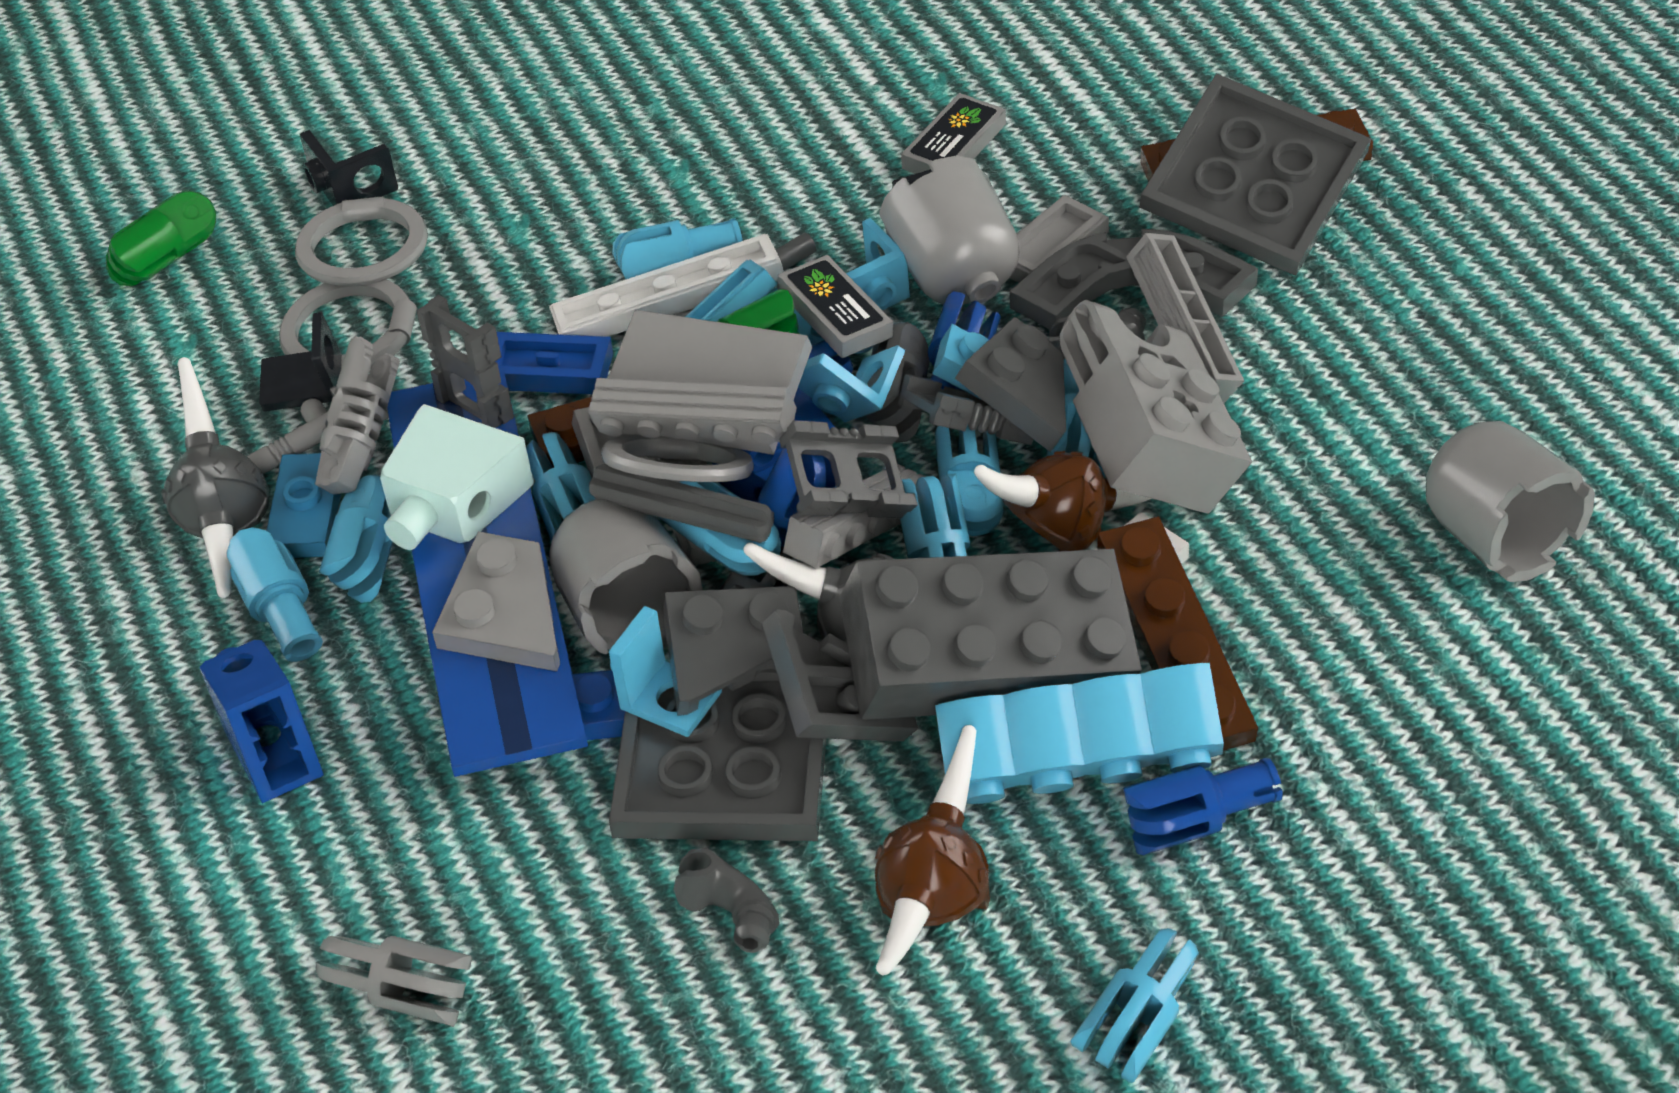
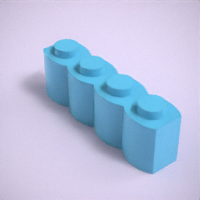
M1210 663L1178 665L1141 674L1107 676L1074 684L1035 687L1005 695L978 696L935 705L945 774L963 727L972 725L977 732L967 804H983L998 801L1005 797L1004 789L1017 785H1032L1033 793L1037 794L1061 792L1074 786L1073 778L1084 775L1100 774L1102 783L1128 782L1142 777V768L1151 765L1169 764L1170 772L1172 773L1197 765L1206 769L1212 765L1211 757L1223 754L1224 742Z

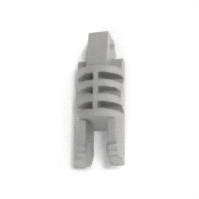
M361 336L351 338L334 391L335 396L332 398L326 418V428L323 429L319 449L322 451L315 485L331 494L355 491L363 470H367L376 448L375 441L378 440L384 420V409L388 406L400 364L398 358L390 353H384L383 356L380 355L378 359H375V363L371 365L374 351L372 348L374 345Z

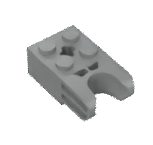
M1084 300L1074 308L1061 330L1060 346L1079 388V393L1072 401L1110 487L1209 514L1250 466L1252 460L1240 437V428L1231 419L1219 395V386L1208 374L1190 336L1183 330L1160 323L1152 335L1144 341L1123 323L1114 309L1108 306Z

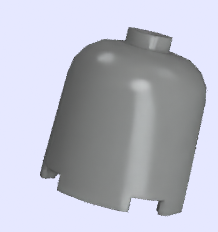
M951 156L933 160L928 164L932 170L931 173L920 177L912 184H909L906 178H902L884 197L879 211L880 217L885 225L887 235L903 252L909 272L919 288L928 297L944 305L947 295L955 291L965 294L962 305L969 304L975 300L980 303L986 302L1000 291L1003 284L1014 273L1018 264L1020 249L1016 231L988 176L979 168L973 158Z
M1503 421L1477 422L1459 430L1442 445L1433 458L1426 475V501L1439 523L1489 570L1498 573L1509 582L1531 580L1556 565V561L1550 555L1563 544L1569 535L1576 541L1579 540L1584 534L1593 514L1595 492L1591 486L1584 482L1580 472L1525 432Z
M595 499L580 505L566 516L552 538L548 558L555 584L583 636L599 653H609L608 649H611L644 606L657 611L663 648L666 647L668 644L663 614L665 592L703 590L699 571L654 515L631 510L610 501Z

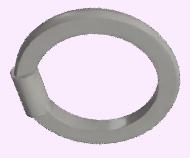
M384 196L344 200L342 203L320 212L302 228L296 241L295 256L301 269L319 282L335 286L367 285L391 278L415 263L426 247L428 231L426 223L420 214L403 202L388 199ZM384 219L396 222L409 231L406 243L398 252L373 265L358 268L335 267L320 261L314 255L316 245L327 233L350 222Z
M387 279L360 286H335L323 283L305 293L289 308L280 328V346L285 355L309 352L298 342V334L303 322L313 311L330 301L343 297H374L389 304L393 308L389 329L372 344L374 345L372 348L374 351L371 365H373L375 359H378L380 355L383 356L384 353H390L394 356L404 345L410 342L417 307L398 285ZM345 354L342 355L341 368H342V364H343V361H344Z
M641 435L617 437L608 440L601 451L603 462L609 467L635 475L690 482L736 481L748 478L754 469L752 457L741 449L664 436L654 439ZM637 456L690 461L698 459L717 463L718 465L671 464Z

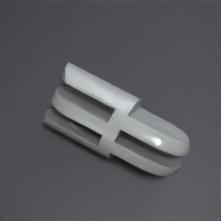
M328 936L323 940L320 946L321 950L372 964L370 970L366 971L334 963L316 962V973L320 979L367 992L370 1004L379 1008L452 1027L457 1023L459 1011L456 1009L406 997L402 994L405 988L439 996L463 998L465 982L412 968V958L445 967L468 970L472 962L471 955L396 936L387 937L381 945L343 936Z

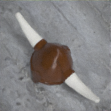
M1065 451L1054 452V455H1048L1037 460L1020 475L999 473L985 465H978L974 469L975 476L990 492L1002 498L1003 503L1013 514L1040 536L1059 548V551L1088 549L1097 539L1098 533L1101 532V524L1105 512L1152 499L1111 488L1107 478L1103 477L1098 464L1079 451H1072L1071 453H1065Z
M972 725L963 727L950 765L933 803L928 808L927 814L889 833L883 845H879L876 851V895L882 912L891 918L888 934L876 964V970L881 975L889 974L901 961L923 926H938L960 919L976 908L987 910L989 906L988 862L982 847L962 829L965 820L964 812L977 733Z

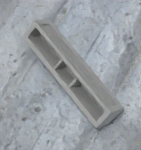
M1145 233L1126 258L1147 300V304L1158 325L1161 323L1187 332L1208 374L1218 384L1220 389L1219 395L1223 403H1225L1230 398L1229 396L1237 390V387H1240L1244 382L1241 372L1175 236Z
M597 378L588 414L598 431L609 436L616 437L622 434H635L652 439L659 436H673L689 441L696 440L697 438H710L726 443L736 440H747L770 445L774 442H780V437L787 431V427L795 418L797 407L787 387Z
M898 464L901 479H911L915 486L918 478L926 477L922 474L917 475L915 471L905 469L904 466ZM886 469L863 480V483L869 489L891 490ZM838 510L833 516L798 515L796 513L790 516L783 553L814 568H818L891 528L900 525L901 521L900 518L868 517L867 510L863 513H841Z

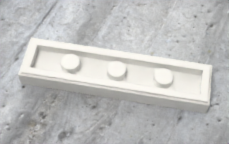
M762 234L553 303L549 308L559 335L609 337L627 331L635 310L673 315L695 308L746 260L749 261L751 259L763 267L775 281H777L778 274L783 273L784 270L768 234Z

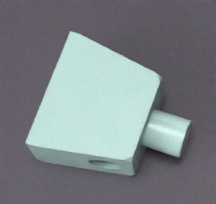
M423 404L381 471L380 480L391 515L384 524V530L391 541L407 550L415 549L428 532L457 543L471 541L478 531L481 532L533 485L534 481L524 438Z

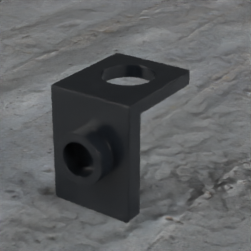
M310 130L299 134L306 157V162L302 163L306 179L313 192L317 194L323 191L333 206L342 203L344 200L382 197L398 190L390 150L386 144H381L334 163ZM367 165H377L381 168L380 177L375 184L368 188H357L354 186V177L361 168Z
M322 312L313 313L311 351L263 358L261 360L259 404L264 412L301 407L308 399H317L321 403L332 401L333 395L330 388L336 387L341 371L342 354Z

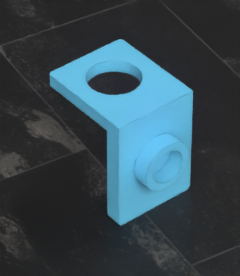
M871 218L862 221L867 264L846 274L883 311L910 297L908 266L905 256L898 245ZM878 245L882 248L885 255L880 256Z
M896 345L864 358L856 376L822 353L808 359L798 388L810 396L815 406L820 410L833 414L844 422L854 420L882 409L905 350ZM883 367L878 380L871 387L867 386L872 375Z
M644 606L609 650L610 667L613 671L620 709L685 737L691 735L722 693L721 689L701 699L698 710L688 715H677V712L667 711L659 706L658 699L660 695L673 687L670 663L665 659L658 614L656 610Z

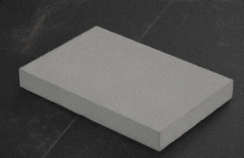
M635 310L608 378L787 387L794 400L812 350V345L808 336L802 334ZM664 436V437H670V438L681 439V438H679V437ZM710 438L692 440L694 442L774 455L778 442H774L770 445H764L747 440H736L726 443Z

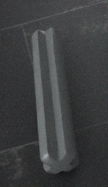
M606 464L598 465L594 469L593 478L589 483V493L597 500L610 501L631 510L758 543L768 539L774 524V512L765 504L667 479L623 472Z

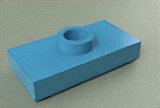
M321 453L285 454L281 458L266 531L271 533L273 539L282 542L293 558L323 557L335 516L338 513L341 493L331 494L315 485Z

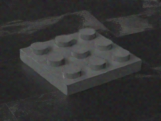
M1216 73L1141 193L1139 208L1296 276L1367 155L1371 138Z
M766 669L759 672L754 681L734 691H731L728 686L723 688L720 696L688 737L625 711L609 818L612 838L818 841L827 739L796 737L776 669ZM672 687L660 695L658 704L667 711L677 712L674 688Z

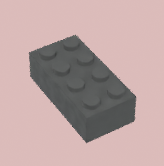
M1114 549L857 561L839 596L861 720L936 715L935 705L978 696L1005 695L1035 687L1074 684L1107 676L1140 674L1142 671Z

